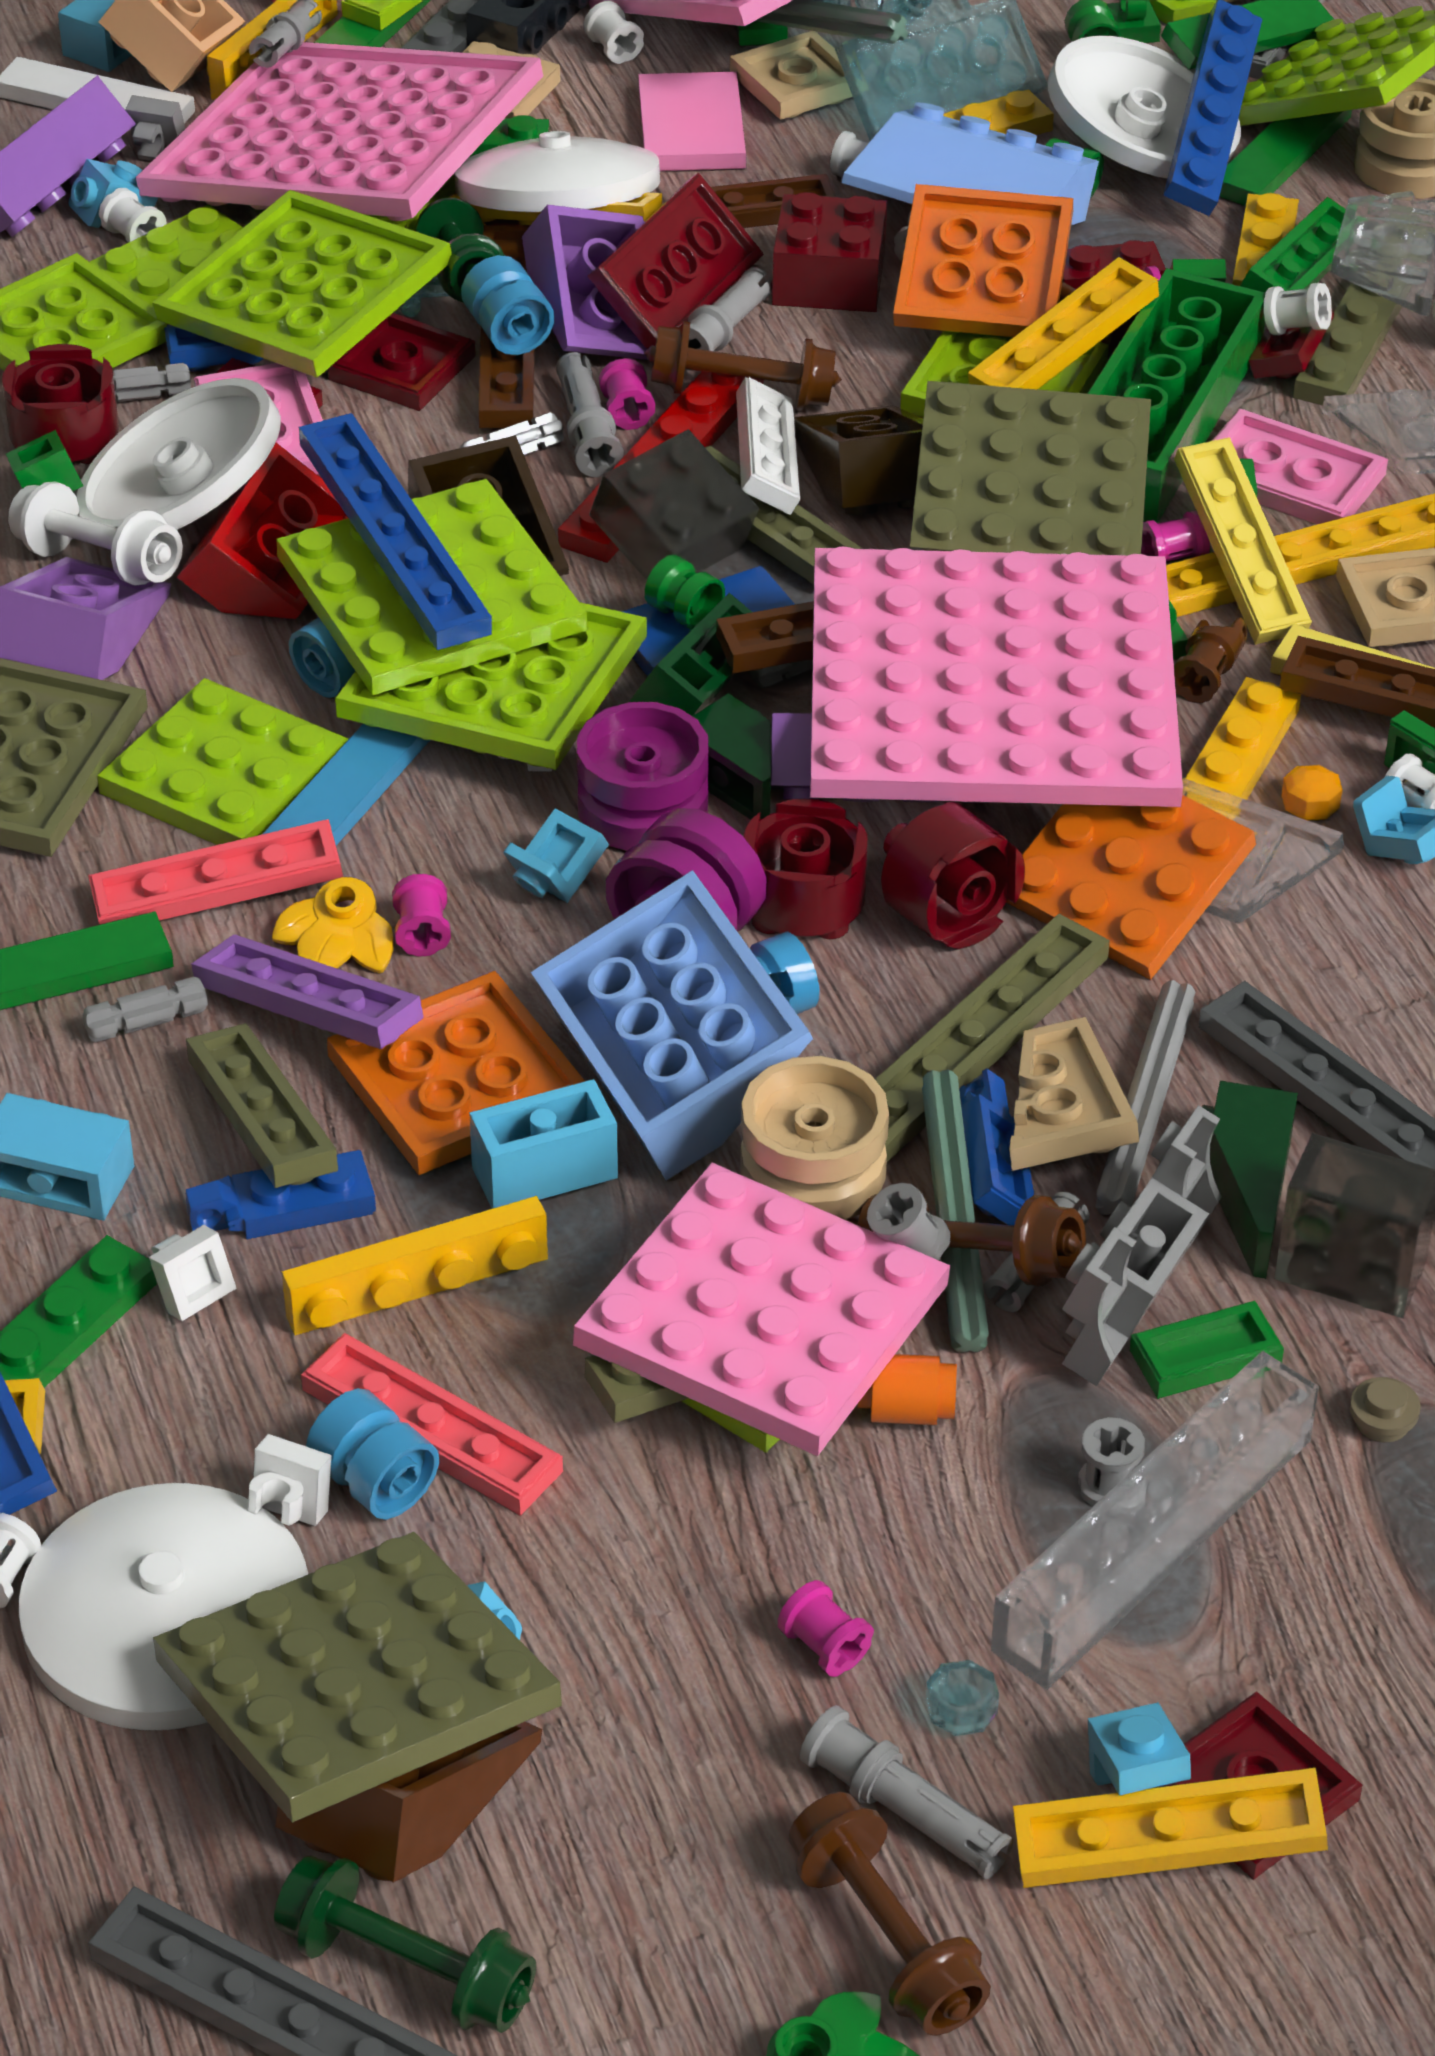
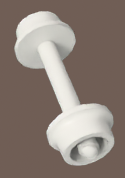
M45 482L42 485H28L24 487L13 498L9 508L8 522L10 530L17 539L23 541L29 551L43 557L55 556L64 550L73 538L111 550L113 570L120 580L134 586L144 585L148 582H164L173 575L182 558L183 545L181 536L176 528L169 526L160 514L148 509L136 510L126 516L118 528L79 517L77 497L70 487L59 482Z

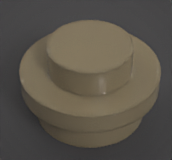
M1376 1377L1363 1381L1354 1389L1350 1402V1412L1358 1430L1367 1438L1377 1442H1394L1403 1438L1416 1425L1421 1408L1419 1397L1410 1386L1402 1381L1388 1377Z

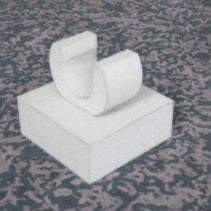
M205 1225L184 1237L174 1234L151 1248L153 1255L149 1257L166 1310L168 1314L181 1321L237 1289L219 1234Z
M267 1434L255 1448L254 1478L249 1484L248 1512L257 1514L263 1507L266 1510L281 1514L282 1524L289 1526L297 1521L316 1526L328 1512L331 1455Z

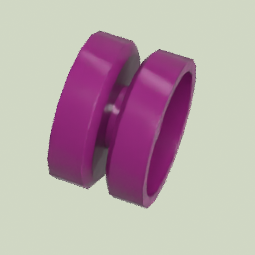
M628 702L606 708L587 720L577 735L578 818L583 824L600 832L608 842V846L628 851L632 846L639 843L643 834L661 815L671 810L688 808L699 809L708 813V735L699 721L680 708L658 702Z
M676 808L661 815L643 834L639 843L632 846L616 862L606 878V901L613 918L616 919L693 870L738 932L758 912L766 899L767 878L756 852L746 839L724 820L699 809Z

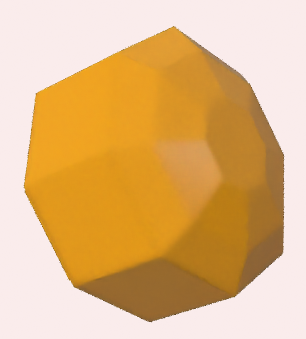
M1321 765L1296 766L1283 779L1282 799L1285 810L1304 821L1328 819L1340 808L1343 789L1339 775Z

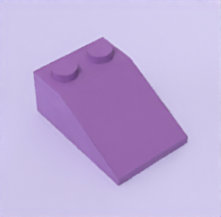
M547 204L522 236L527 274L554 310L552 330L563 351L648 360L644 354L647 350L587 276L644 222L643 216Z
M69 557L62 558L0 586V658L103 680L121 669L170 595L171 583L148 582L144 585L134 586L120 580L112 568Z

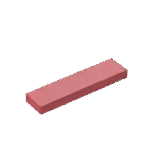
M329 819L88 876L98 922L101 925L156 911L159 921L331 881L343 877L330 822Z
M346 1333L338 1338L301 1374L302 1390L327 1405L347 1391L357 1388L371 1391L400 1418V1422L408 1423L433 1444L439 1452L438 1469L520 1516L563 1472L562 1455Z

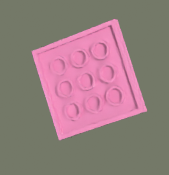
M711 1163L574 1325L573 1346L640 1374V1376L818 1456L946 1288L950 1265L907 1246L882 1239L870 1230L715 1163Z

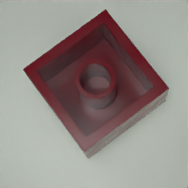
M810 192L797 195L783 194L773 251L772 305L877 312L885 256L887 201L872 200L865 196H852L849 198L825 197Z

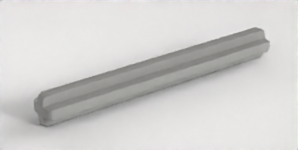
M1170 980L1162 985L1127 1095V1101L1137 1119L1139 1142L1119 1146L1109 1152L1096 1193L1097 1201L1095 1206L1102 1215L1112 1214L1121 1201L1132 1207L1193 1010V999L1196 992L1189 983L1179 984L1175 980Z

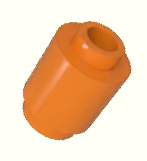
M895 1354L858 1402L857 1408H870L872 1423L937 1425V1419H954L957 1364L940 1363V1356Z

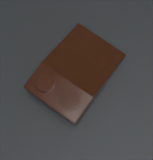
M523 1722L293 1823L278 1806L275 1827L305 1841V1844L312 1850L331 1853L340 1858L352 1860L359 1867L363 1868L368 1876L377 1880L394 1883L434 1862L445 1854L541 1743L542 1729Z

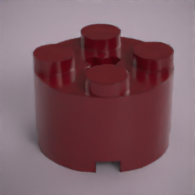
M53 344L29 351L30 360L17 367L16 361L13 360L5 368L2 376L9 436L13 446L18 448L56 430L71 462L78 461L83 464H91L99 452L118 434L119 430L114 377L110 362L103 357V363L92 358L91 349L72 344Z
M791 799L777 803L775 813L761 820L760 813H758L749 821L745 828L744 838L758 855L767 878L766 899L751 919L752 925L756 930L765 934L788 931L795 936H819L829 940L843 937L848 933L850 923L859 915L865 902L868 838L865 828L859 821L857 828L845 818V809L823 800Z
M948 802L944 805L933 807L918 815L909 824H898L890 830L884 840L883 849L887 856L882 869L881 885L885 902L936 941L943 942L948 947L956 949L966 948L989 937L1004 922L997 915L1007 900L1016 904L1021 894L1025 879V864L1022 853L1007 838L958 803Z

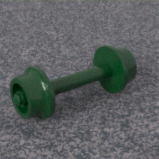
M441 198L430 203L419 215L415 226L416 232L450 243L452 255L448 265L437 274L443 290L451 298L463 302L461 287L466 275L476 264L486 258L497 255L505 256L501 247L490 237L483 235L484 224L480 215L466 201L458 198Z
M310 1855L301 1859L292 1869L284 1885L281 1886L282 1889L274 1911V1926L281 1932L296 1939L298 1951L304 1956L311 1959L321 1956L332 1945L339 1933L343 1932L454 1983L457 1987L451 2008L452 2023L463 2030L470 2029L477 2024L499 2033L505 2032L515 2022L524 2005L530 2002L529 1994L534 1983L536 1960L529 1954L512 1946L511 1935L507 1931L499 1927L490 1930L469 1956L354 1903L359 1884V1867L352 1860L342 1858L334 1863H330Z

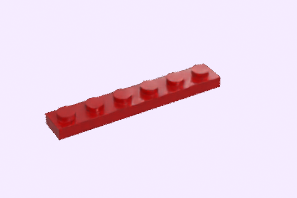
M701 371L558 528V541L561 548L608 563L673 490L669 486V467L708 446H712L737 418L736 392L745 377ZM754 379V380H756V381H758V382L764 384V380Z

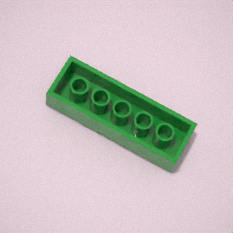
M1166 268L1158 281L1159 296L1139 311L1088 394L1151 399L1143 522L1154 520L1157 524L1183 481L1174 461L1178 448L1207 441L1250 367L1248 360L1263 336L1265 324V292Z

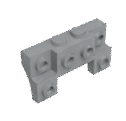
M1199 1105L1184 1127L1173 1121L1169 1124L1151 1153V1156L1161 1161L1146 1187L1132 1207L1122 1201L1118 1204L1100 1233V1236L1106 1239L1101 1247L1094 1242L1091 1245L1087 1243L1065 1277L1076 1285L1062 1308L1063 1311L1074 1317L1065 1333L1076 1341L1062 1364L1095 1386L1099 1384L1222 1197L1214 1181L1210 1165V1143L1220 1118Z

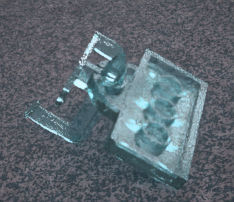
M854 0L858 8L903 15L907 20L905 29L908 31V35L904 41L897 40L894 44L856 38L842 42L835 49L869 141L874 138L895 112L914 108L917 102L942 107L945 109L944 113L961 109L971 103H982L1003 97L1013 91L1029 89L1033 94L1041 93L1048 86L1016 0H990L973 6L969 4L968 0Z

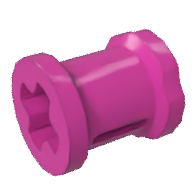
M628 358L617 359L608 363L600 373L599 386L604 397L609 399L607 411L612 414L616 426H620L625 430H632L646 425L650 417L655 413V401L650 391L645 389L647 386L645 369L636 360Z
M1196 510L1187 511L1184 513L1183 518L1158 524L1154 520L1143 522L1141 554L1165 556L1166 562L1188 557L1194 558L1209 554L1210 541Z
M413 874L401 879L392 891L393 907L400 915V919L395 926L396 943L407 954L418 957L431 956L438 950L444 949L451 939L450 923L443 918V910L448 903L447 888L441 880L428 874Z
M819 1580L811 1581L800 1587L787 1600L778 1617L777 1627L787 1638H800L819 1656L818 1665L827 1675L837 1677L843 1672L852 1669L864 1657L871 1646L874 1634L873 1627L864 1618L852 1619L833 1601L832 1590L823 1581Z

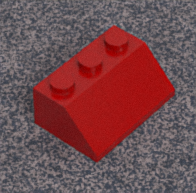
M275 443L260 468L240 489L225 501L177 578L222 613L296 619L302 613L308 601L278 559L277 539L302 532L305 529L344 520L348 517L323 479L282 446Z

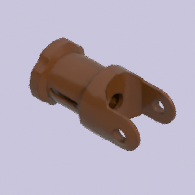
M1236 618L1231 627L1210 626L1207 620H1201L1186 643V655L1180 657L1174 665L1177 694L1183 696L1187 701L1194 703H1203L1212 699L1221 685V674H1225L1232 668L1246 643L1247 627L1243 618Z

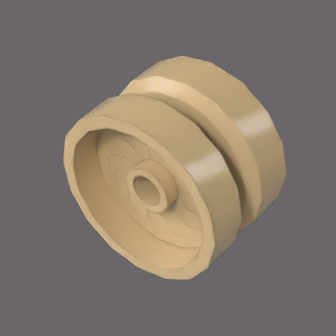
M1418 78L1386 105L1361 108L1360 135L1357 138L1354 158L1355 173L1371 188L1380 193L1399 198L1425 199L1435 197V81Z
M796 1057L767 1067L749 1083L741 1102V1129L743 1136L740 1162L741 1175L844 1220L860 1215L867 1199L882 1190L886 1179L887 1153L885 1143L888 1138L889 1124L886 1093L871 1074L850 1062L829 1057Z

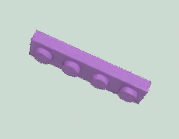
M235 934L191 963L194 977H198L206 989L379 1049L396 1041L401 1034L424 1018L420 996Z

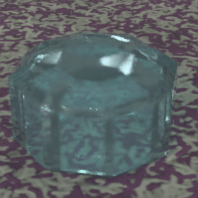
M971 1660L942 1663L926 1683L925 1701L931 1723L954 1736L983 1732L998 1714L999 1692L993 1672Z

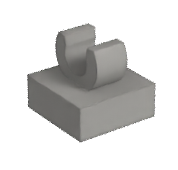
M131 96L125 111L136 123L130 130L134 144L141 145L138 159L153 161L185 130L179 102Z

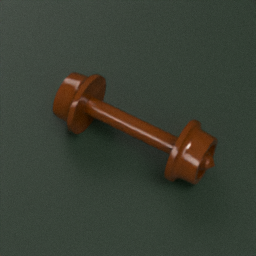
M684 321L680 327L658 326L655 346L651 345L644 352L648 360L653 362L651 382L669 385L673 388L674 393L681 394L685 369L750 377L753 379L796 384L795 410L803 411L807 405L828 406L832 387H835L842 380L837 371H834L835 351L816 347L813 339L807 338L804 341L800 363L688 348L690 322Z
M877 1194L867 1199L858 1220V1226L872 1232L873 1230L867 1221V1212L872 1199ZM1033 1195L1027 1199L1018 1212L1015 1225L943 1220L950 1231V1244L948 1247L1012 1252L1017 1274L1026 1285L1044 1286L1052 1278H1065L1086 1245L1085 1225L1078 1211L1072 1208L1059 1207L1048 1196ZM927 1204L926 1210L928 1211V1213H930V1209Z
M844 1792L829 1794L816 1800L801 1812L789 1830V1842L798 1856L796 1864L797 1874L807 1886L815 1888L836 1885L846 1880L907 1965L896 1976L889 1990V2003L899 2016L914 2018L927 2035L938 2036L961 2027L980 2011L990 1996L991 1985L979 1968L981 1965V1951L970 1938L965 1937L946 1939L933 1946L930 1945L870 1862L880 1851L887 1837L888 1825L877 1810L862 1808L851 1794Z

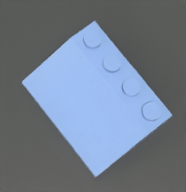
M917 102L914 108L895 112L846 169L842 178L843 184L911 204L913 203L916 184L1074 198L1071 225H1074L1086 219L1099 161L1083 157L1084 149L1072 144L1056 142L1052 148L1036 143L1037 136L1033 133L1017 129H1007L1006 134L990 130L991 123L985 119L961 116L959 121L943 116L945 109L942 107Z
M693 870L531 972L557 1018L665 1180L670 1179L722 1146L741 1123V1102L749 1083L767 1067L798 1057L813 1040L807 1027Z

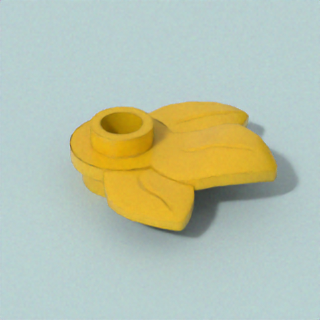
M341 877L331 880L320 888L314 898L302 900L287 907L277 919L272 934V939L276 943L297 945L298 956L334 968H339L352 957L361 966L376 973H383L390 962L394 945L392 927L384 918L376 913V899L373 890L364 881L352 877ZM342 901H354L347 907L335 906Z

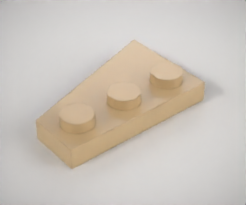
M1086 1017L1024 1031L1019 1067L1018 1100H1015L1014 1108L1015 1129L1014 1136H1011L1009 1148L1012 1171L1089 1153H1106L1116 1147L1139 1142L1137 1119Z

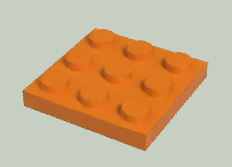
M916 184L893 311L894 326L1015 337L1059 303L1073 217L1074 198Z
M1183 794L1181 807L1062 804L1022 854L1025 864L1023 888L1016 904L1010 900H1007L1006 903L1045 924H1048L1056 915L1061 914L1110 940L1108 958L1151 980L1256 846L1255 834L1253 830Z
M496 971L421 1000L424 1018L401 1034L396 1041L382 1049L368 1046L339 1034L327 1038L328 1057L418 1175L471 1154L469 1112L585 1082L579 1072Z

